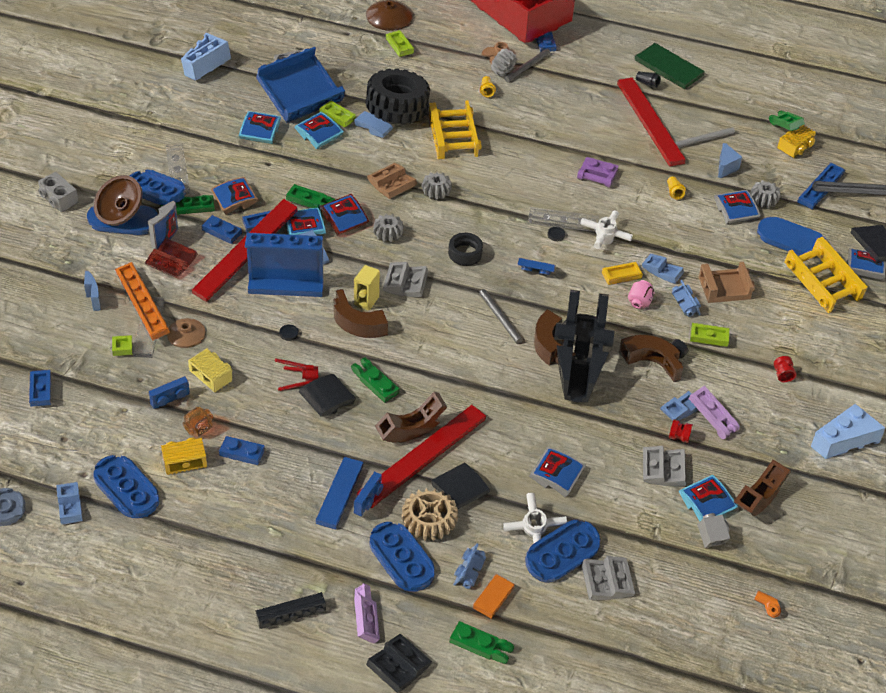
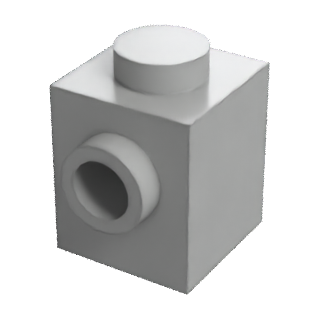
M715 513L707 514L697 524L704 548L725 544L730 539L729 525L724 520L723 514L715 516Z

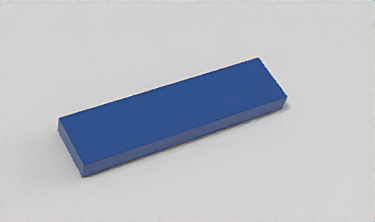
M830 163L814 181L838 182L844 175L845 169ZM812 182L801 194L797 202L813 210L828 192L813 191Z
M347 457L343 458L318 513L316 524L336 530L362 471V461Z

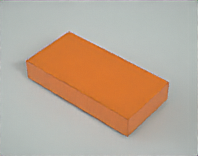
M496 574L473 604V609L492 619L514 589L515 584Z

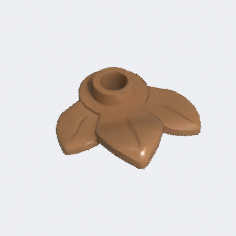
M497 42L494 47L485 48L482 51V56L489 57L492 64L498 52L502 49L509 50V47L505 42Z

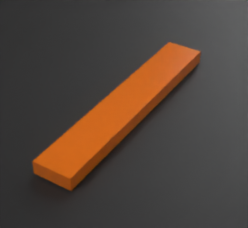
M130 262L116 268L115 271L152 341L169 334L168 326L133 263Z

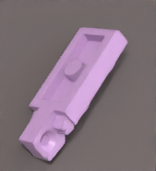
M363 583L360 587L355 588L357 633L359 638L374 644L380 639L377 605L371 599L370 586Z

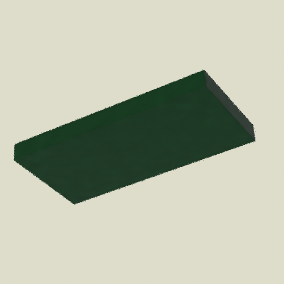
M653 43L635 56V61L683 89H686L704 76V70L657 43Z

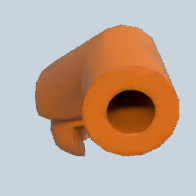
M758 590L754 600L764 604L770 617H778L781 613L778 600Z

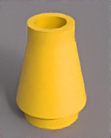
M485 76L482 78L480 93L484 97H492L496 92V87L491 78Z
M674 176L668 178L669 195L676 200L682 199L686 193L685 186Z

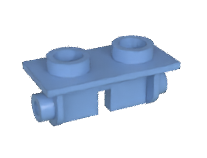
M681 279L682 285L673 287L672 295L680 303L679 306L684 315L691 317L697 312L700 316L699 308L701 305L697 297L693 298L691 296L693 294L689 284L685 286Z
M478 543L471 549L467 548L462 556L464 562L455 571L456 579L453 585L460 581L466 589L474 586L479 575L477 571L481 570L486 560L485 552L477 550Z

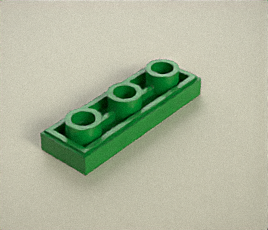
M213 195L184 197L176 202L177 215L214 212Z

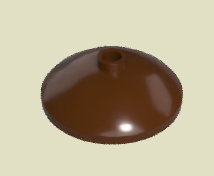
M397 0L377 1L369 6L366 11V19L369 24L377 29L386 31L403 29L411 23L413 18L412 10L406 4Z
M127 175L116 176L105 182L95 196L94 212L96 217L102 223L110 226L120 225L130 220L142 203L143 191L141 185L133 177Z

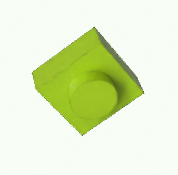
M132 335L112 336L113 356L133 355Z

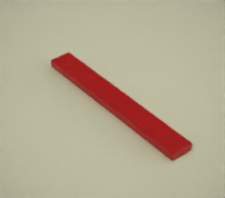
M634 78L619 79L617 85L669 167L685 164V157Z
M283 199L249 233L275 234L298 211V207ZM246 236L192 289V294L208 302L248 261L247 248H245Z
M470 405L382 473L381 482L383 489L378 496L374 497L371 509L484 422L486 415L475 406Z

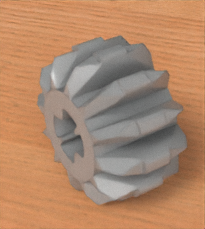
M502 49L498 52L491 64L492 71L501 77L507 76L514 65H516L517 57L514 52L508 49Z
M430 172L429 175H425L422 188L425 196H429V199L436 198L437 200L438 198L444 199L445 196H449L452 184L449 176H445L444 173L438 174L436 172L433 174Z
M762 180L755 183L753 188H751L750 194L756 205L769 209L770 206L775 207L778 203L780 188L776 187V183L771 184L769 181L764 182Z
M387 214L385 216L379 215V218L375 219L373 232L377 236V240L382 239L383 242L389 241L391 243L392 240L398 241L399 237H402L404 224L400 217H394V214L391 216Z

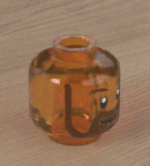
M195 407L184 415V422L182 424L189 435L199 437L212 428V419L214 417L209 409L206 408L204 410L201 407Z

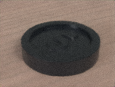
M551 227L548 229L547 236L552 241H561L565 238V231L560 227Z
M291 324L284 325L279 330L280 337L286 341L296 339L299 334L298 328Z

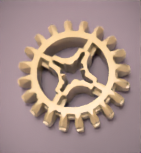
M426 488L425 492H421L418 489L417 494L411 493L410 499L406 498L405 505L402 507L404 526L408 528L411 534L415 533L416 539L422 536L424 541L427 538H431L434 541L435 537L442 540L443 534L449 536L450 530H454L455 524L458 521V509L455 507V500H450V495L444 496L443 491L437 493L436 489L429 491ZM415 511L419 512L418 517L414 515ZM442 512L446 515L444 518L441 517Z

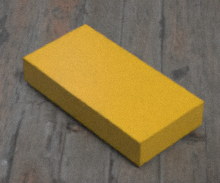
M637 262L602 268V274L608 285L642 279L643 276Z

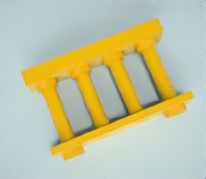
M469 100L465 101V109L440 111V109H437L436 102L429 103L428 116L437 158L445 159V152H448V150L472 148L474 156L478 157V151L481 150V140H478L473 121V107H470ZM465 116L466 120L455 121L439 120L440 117ZM468 127V131L445 132L442 130L443 128ZM470 137L471 142H444L445 139Z
M823 236L816 240L812 251L797 256L793 250H789L784 261L787 267L791 269L828 313L832 312L836 300L852 295L858 301L863 298L868 288ZM816 256L823 262L810 269L803 263ZM829 269L834 276L821 282L814 275ZM837 282H840L845 287V289L832 295L825 288Z

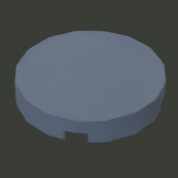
M1 488L0 526H8L17 522L23 516L26 503L20 492L13 491L11 488Z

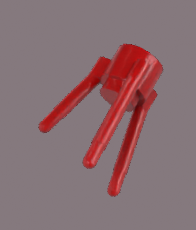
M278 358L274 359L275 362L290 365L284 366V370L302 372V379H306L304 382L279 387L278 391L302 387L318 379V366Z

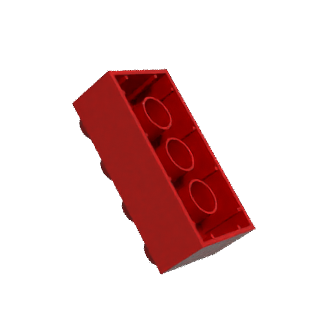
M470 0L480 10L486 12L499 25L504 26L517 36L518 40L524 43L532 42L535 38L547 32L556 31L559 27L573 20L575 0Z

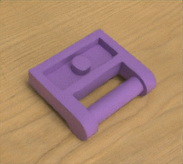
M586 157L581 169L578 171L577 179H587L605 184V187L610 188L619 166Z

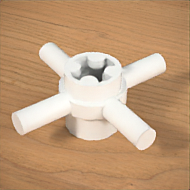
M614 210L610 217L601 218L599 223L582 218L580 225L596 230L597 240L594 244L596 249H600L602 244H611L615 236L628 241L632 240V234L617 230L616 219L619 216L618 211Z
M528 493L529 512L525 515L523 521L503 523L504 532L524 530L527 535L533 537V542L535 543L541 539V535L545 533L547 527L564 525L567 523L566 516L546 518L544 512L537 509L535 493ZM531 520H536L538 526H531Z

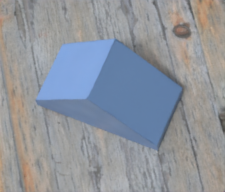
M723 143L721 149L718 178H723L738 171L742 156L726 143Z

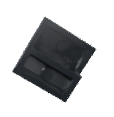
M335 374L320 377L299 389V393L320 417L335 414L338 407L354 404L356 399Z
M465 462L431 480L432 487L439 492L443 491L444 496L450 495V500H455V507L457 509L490 492L483 479Z
M400 633L386 642L383 650L368 658L366 665L396 693H399L415 681L431 665L432 661Z

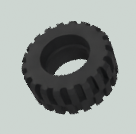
M396 68L394 70H381L373 74L368 80L366 107L371 114H374L378 119L382 118L384 122L411 124L421 120L427 114L430 86L421 75L418 76L415 72Z

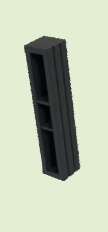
M322 592L255 610L256 620L259 629L268 628L276 624L280 625L287 621H294L301 617L326 611V602Z

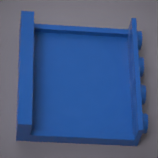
M316 47L304 49L302 52L291 54L286 58L278 59L273 63L262 65L258 68L257 80L286 123L320 110L330 100L335 103L343 101L345 89L343 86L337 88L315 56Z
M246 234L245 248H247L249 274L248 294L323 296V236Z

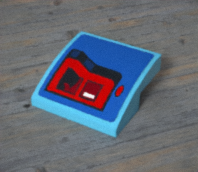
M248 111L242 123L239 138L273 144L275 133L278 132L281 116Z
M322 112L294 127L304 140L308 139L316 149L338 138L344 132L330 117Z
M319 208L298 210L286 222L288 235H299L311 230L316 235L326 233Z
M714 475L679 490L687 508L693 509L699 521L707 514L715 513V516L724 515L738 507L730 493Z

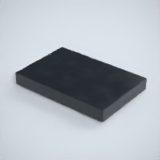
M883 225L854 227L851 229L850 233L876 262L886 261V228Z

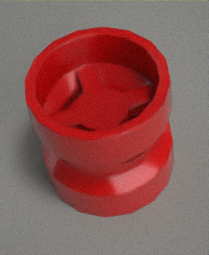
M781 356L775 359L773 364L777 371L778 380L783 383L794 380L797 374L793 367L792 358L790 356Z
M673 419L669 439H681L682 442L688 443L693 424H682L680 421Z

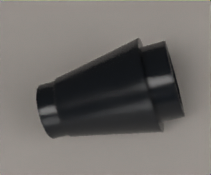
M639 71L636 74V80L653 89L660 85L661 76L657 73Z

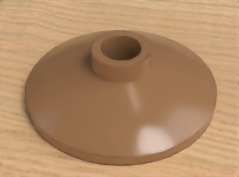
M179 319L168 327L170 331L167 334L169 342L180 348L196 346L205 337V327L195 319Z

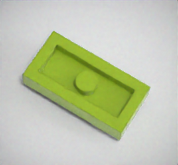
M401 30L386 34V40L399 57L414 53L413 46Z
M331 100L320 108V112L326 114L344 128L356 119V114Z
M692 323L690 342L728 347L730 328Z

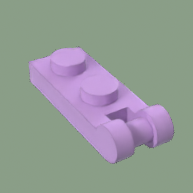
M706 386L690 395L688 399L717 430V434L721 439H726L730 436L731 432L735 433L739 430L740 427L737 421Z

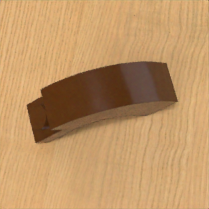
M343 289L336 290V298L333 299L334 319L340 328L349 334L363 338L388 336V321L383 309L372 312L358 311L350 306Z
M547 309L536 323L534 347L538 356L550 366L553 362L558 364L557 345H562L554 340L556 323H562V317Z
M633 335L621 339L619 353L628 365L638 361H652L662 366L673 382L681 380L683 365L678 361L680 351L670 342L651 335Z
M433 392L415 411L405 415H395L387 412L375 427L383 441L392 443L407 442L419 438L434 429L440 423L438 417L447 409V405L440 393Z
M773 459L752 487L744 486L734 500V503L752 516L760 514L779 493V488L791 471Z

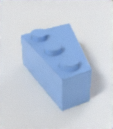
M206 32L202 41L198 40L196 42L197 46L194 49L191 48L181 58L185 76L198 80L231 59L228 41Z
M854 404L817 430L811 447L825 459L847 453L850 449L864 448V445L870 443H880L885 427L858 405Z

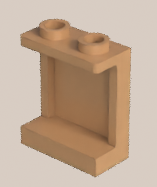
M740 262L737 269L711 271L709 264H701L699 280L708 303L751 299L752 292L755 290L754 281H751L749 269L746 268L744 262Z

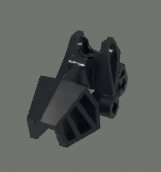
M570 290L567 318L563 323H556L554 340L564 341L563 346L557 345L559 374L564 399L576 403H585L589 401L609 352L602 351L603 346L613 347L615 330L607 329L605 326L609 294L599 293L596 316L577 314L580 291ZM575 340H576V342H575L574 353H576V356L572 355V354H573V343H574ZM590 343L593 344L591 358L588 357Z

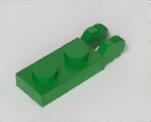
M779 111L778 116H769V121L772 125H778L790 131L797 130L805 124L803 117L790 112Z
M295 184L286 194V200L310 208H319L321 213L328 215L329 213L324 205L336 201L335 198L324 193Z
M366 357L360 360L362 367L357 363L351 365L352 371L360 378V381L384 403L400 394V388L378 368L373 366Z
M461 621L456 625L449 640L451 644L488 660L492 659L504 664L508 662L509 657L500 650L511 653L515 648L511 642L499 639Z

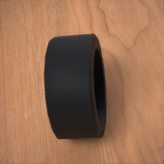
M464 232L458 233L450 239L448 254L454 263L469 266L480 261L483 243L477 235ZM466 245L473 247L475 251L464 253L456 248Z

